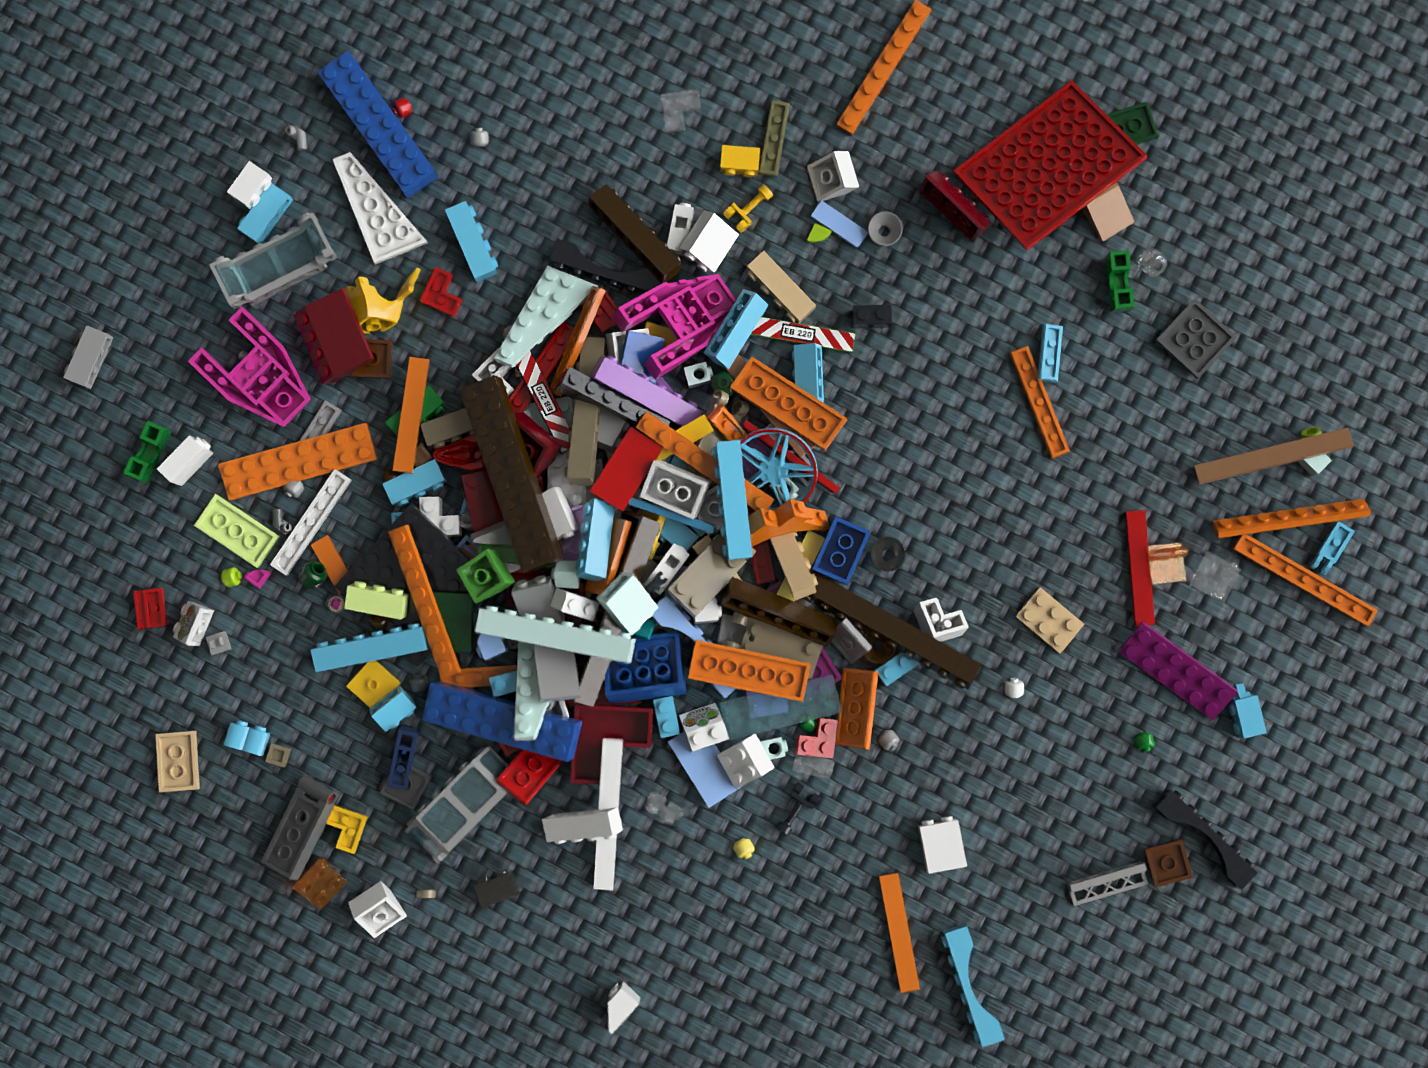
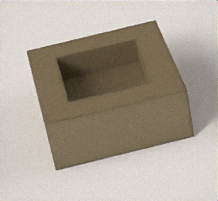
M271 743L265 762L286 767L291 748Z

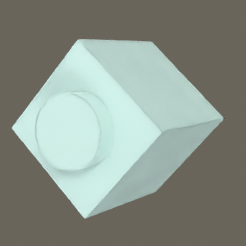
M1324 454L1297 462L1314 476L1319 474L1332 460Z
M562 560L556 563V567L552 568L551 578L555 579V587L579 588L581 578L576 577L577 570L575 566L577 561Z

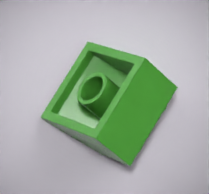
M487 549L457 569L460 578L475 603L494 596L515 583L497 549Z

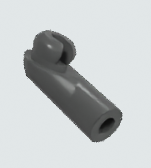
M272 509L273 527L282 534H289L292 530V525L283 519L282 509Z

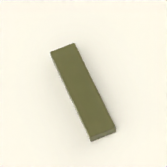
M771 100L759 175L776 178L778 176L790 103Z

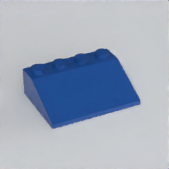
M679 632L651 635L650 640L640 637L633 638L636 640L631 663L612 660L605 674V696L610 704L686 694L685 671Z

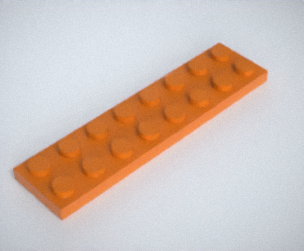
M363 423L219 463L218 465L228 499L231 501L281 487L291 481H303L331 473L334 469L338 471L378 460L368 423Z

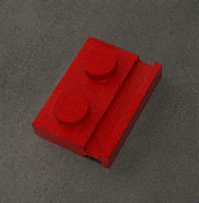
M606 291L593 320L601 334L617 325L612 316L618 307Z
M164 588L133 591L137 629L168 626Z

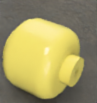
M747 838L740 839L733 846L738 858L748 859L755 850L750 839Z

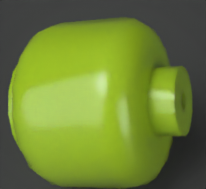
M236 567L227 568L222 571L221 581L226 587L238 586L240 584L242 573Z

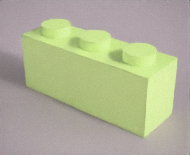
M355 581V583L347 586L344 609L401 620L406 617L409 594L404 593L402 589L393 588L391 591L386 590L385 586L373 585L371 587L366 586L365 582Z

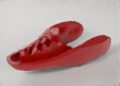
M475 435L438 448L433 454L435 460L450 466L466 470L486 469L484 462L472 463V453L478 446Z

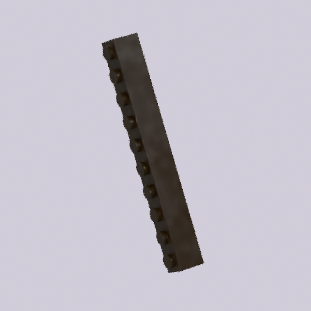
M813 570L810 571V574H814L818 585H815L817 593L802 599L810 603L813 600L820 610L832 613L839 621L847 618L857 631H864L873 640H880L885 643L889 649L898 650L905 658L909 660L914 659L923 668L931 669L937 672L939 677L953 681L957 687L969 690L982 664Z

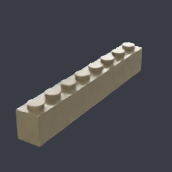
M586 337L579 353L580 361H577L576 364L577 371L590 377L599 357H607L608 348L605 338ZM572 399V405L575 408L574 413H571L570 422L573 426L572 431H569L568 440L571 444L570 449H567L566 458L569 462L568 466H565L564 476L568 479L570 485L593 486L601 407Z

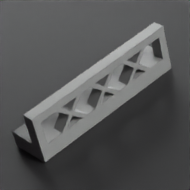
M1141 861L1066 883L1073 906L1148 885L1145 871H1147L1145 863ZM1140 873L1142 881L1137 883L1129 881L1131 875ZM1123 879L1124 882L1120 888L1116 889L1110 886L1112 881ZM1106 885L1100 894L1092 891L1094 886ZM1085 889L1087 893L1084 898L1076 900L1074 892Z

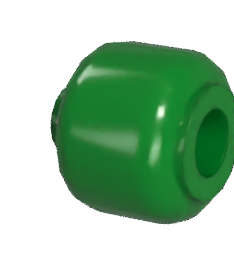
M807 712L799 717V727L806 733H812L816 730L817 717L814 714Z
M1139 733L1134 738L1136 749L1139 751L1143 750L1144 753L1150 752L1151 748L1155 746L1151 733Z

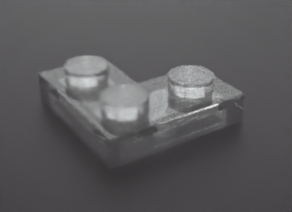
M699 90L661 94L666 133L685 131L683 112L701 110Z

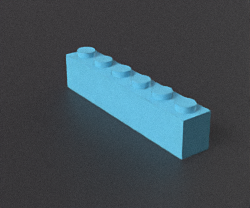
M740 440L716 442L715 447H712V456L717 462V467H714V475L719 481V486H716L717 498L721 500V505L718 506L719 517L723 518V525H720L721 537H725V544L722 545L723 556H727V560L751 558L752 548Z
M419 623L408 625L407 629L401 630L400 626L389 629L390 632L383 633V630L372 632V636L365 637L364 634L355 635L353 640L347 641L346 638L334 640L335 643L328 644V641L316 644L317 647L311 649L315 672L425 651L430 646L423 626H420Z

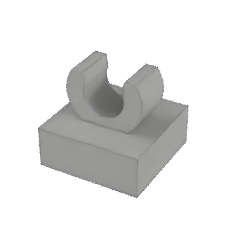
M226 631L206 637L211 656L232 650Z

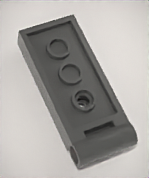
M303 776L298 782L297 789L261 862L288 879L299 880L334 808L333 804L337 799V793L312 778Z

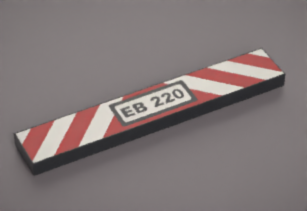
M529 350V354L516 367L551 436L562 445L559 451L560 454H564L567 452V449H570L571 443L568 440V435L571 429L535 358Z

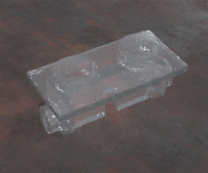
M796 754L792 771L830 780L834 761L821 757Z
M651 792L648 797L649 799L643 804L647 811L652 814H658L665 823L676 826L684 814L681 811L682 808L672 802L669 803L668 807L664 806L668 799L657 792Z

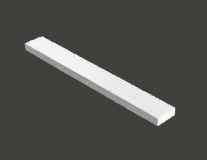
M603 738L599 809L616 807L619 809L623 739ZM617 834L612 839L599 837L596 841L594 889L613 890Z

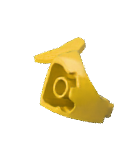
M416 268L410 274L393 301H388L381 297L376 288L369 285L368 278L360 276L355 279L356 287L347 286L345 288L364 334H370V332L379 329L382 332L398 323L404 298L413 292L414 283L420 273L419 268Z

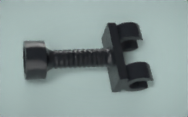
M797 782L790 793L791 796L797 799L795 806L787 819L783 822L779 821L776 826L777 829L788 836L793 830L791 824L802 809L801 807L807 805L813 809L821 797L814 792L807 802L798 796L804 788V785Z

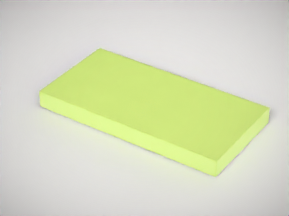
M217 494L214 495L194 524L196 528L256 568L260 567L280 537Z

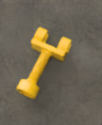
M764 184L758 189V195L743 209H740L733 203L724 211L723 215L727 219H730L735 213L743 219L736 226L740 233L752 224V221L746 215L759 202L764 199L768 201L773 196L772 192Z

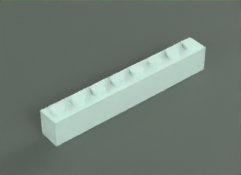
M486 606V609H479L475 632L631 663L636 640L630 638L631 634L619 632V635H613L611 630L600 628L598 632L593 631L592 626L581 625L578 628L573 627L572 622L562 621L561 624L554 623L555 619L543 617L542 620L535 619L536 615L524 613V616L516 615L517 611L506 609L505 613L498 612V608Z

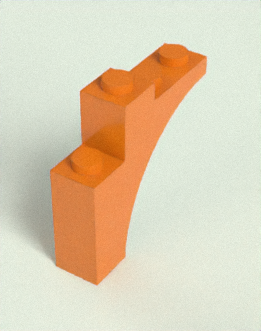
M789 499L776 510L759 508L748 517L752 547L787 533L809 530L826 531L830 528L825 511L807 508L804 502Z

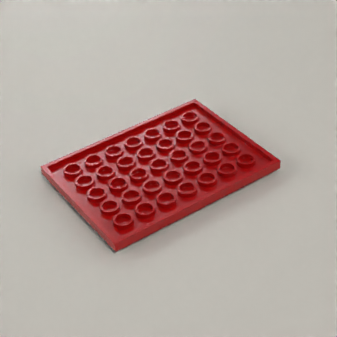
M1071 80L954 170V175L1027 251L1145 161L1147 155Z

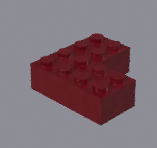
M575 703L574 719L581 720L582 725L574 759H572L570 783L600 785L603 738L623 739V747L651 748L653 707L594 704L591 707Z

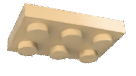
M1041 587L1035 591L1015 616L1059 654L1085 625Z
M196 731L155 734L159 792L200 789Z

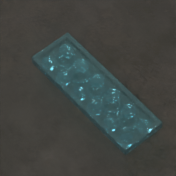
M833 674L808 680L803 702L762 693L720 702L729 741L842 712Z

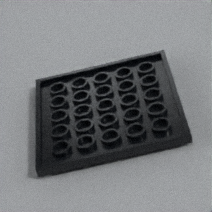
M413 503L405 509L335 585L345 597L347 586L355 583V581L365 582L366 586L371 587L373 585L385 586L386 590L391 591L393 588L402 589L404 593L409 594L406 617L401 620L388 617V626L383 630V633L390 632L389 629L400 626L401 630L407 629L408 625L419 623L422 626L389 531L409 525L433 594L434 592L469 593L457 569L471 559ZM473 601V608H474L478 603H475V602ZM362 612L369 619L370 614ZM429 648L425 651L405 655L416 666H419L432 651Z

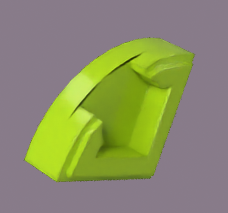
M815 223L807 242H821L827 239L832 231Z

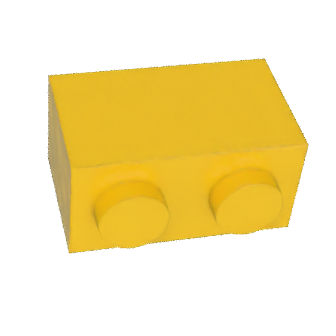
M722 145L720 172L727 176L743 174L744 177H754V175H758L760 148Z

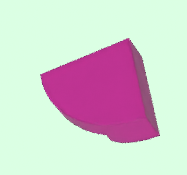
M259 569L247 573L244 578L261 589L272 573Z

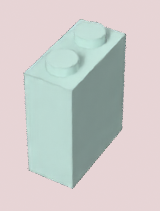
M625 571L597 598L620 629L631 635L637 632L641 625L658 608L635 576Z

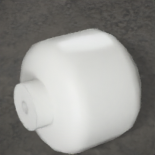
M1010 678V681L1005 682V694L1010 698H1019L1024 694V683L1018 680V678Z

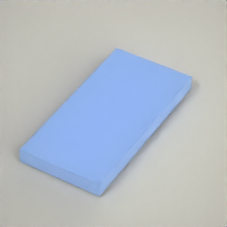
M685 732L668 741V744L708 808L739 789H735L717 755L720 752L715 744L691 752Z

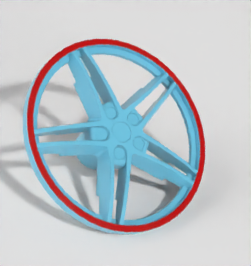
M779 428L756 430L740 441L741 449L761 460L759 464L741 451V455L760 469L759 472L748 479L750 483L755 482L758 478L762 480L761 483L756 485L758 488L771 483L781 506L783 502L777 485H781L786 502L790 498L785 478L811 477L808 489L797 501L805 503L815 488L818 470L815 456L805 441L796 434ZM761 435H778L770 457L745 444ZM785 436L782 453L777 455L776 451L781 437ZM789 438L803 448L811 466L786 463L785 456ZM789 470L812 471V473H789ZM769 507L768 509L776 510L778 507Z

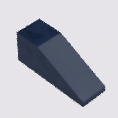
M402 725L399 728L387 784L388 787L407 790L420 729Z

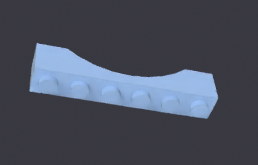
M664 595L656 602L658 608L652 617L660 626L679 630L694 642L699 640L712 643L709 639L705 641L701 636L704 633L697 625L693 627L690 624L689 620L691 618L685 611L680 612L676 608L678 603L671 596L668 598ZM711 683L724 698L736 689Z

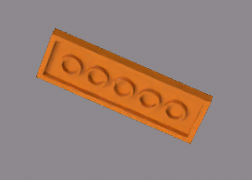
M754 357L749 359L730 386L734 392L824 451L827 450L847 422L846 417Z
M696 640L688 678L803 702L811 663Z

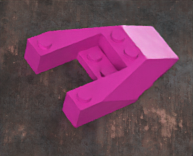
M719 274L697 277L692 280L684 279L673 283H662L620 306L612 318L621 331L625 332L651 316L660 313L677 338V341L654 353L645 362L644 365L654 380H656L708 345L736 299Z
M241 307L229 321L255 345L253 350L230 373L203 348H200L188 362L228 401L285 427L311 398L284 346L253 315Z

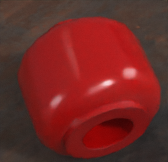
M403 97L392 103V112L395 116L398 115L399 118H404L412 112L410 102Z

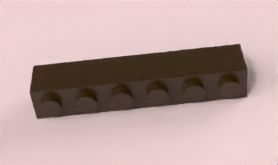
M606 184L589 196V207L661 283L669 281L680 272V258L669 250L664 241H660L657 238L654 230L644 224L642 218L631 210L627 202H623L619 198L615 189H611Z
M732 577L724 588L722 606L825 647L830 644L836 635L837 619L735 577Z

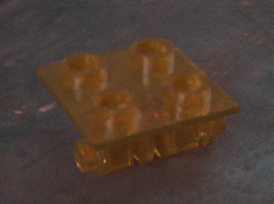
M1182 543L1146 547L1152 585L1187 580L1184 557L1189 553L1187 547L1182 546Z
M319 858L292 888L319 909H322L342 889L348 880L331 868L326 859L323 858L321 860Z

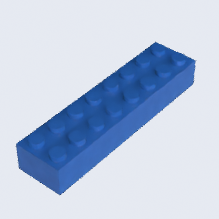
M346 51L318 71L324 83L407 198H410L438 178L433 167L349 51Z
M442 681L430 683L422 720L566 762L574 759L582 725L581 720L545 711L536 740L516 741L514 738L516 702Z

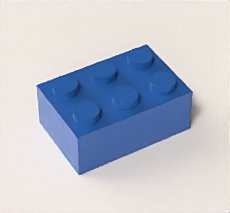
M835 516L812 570L847 586L871 531Z

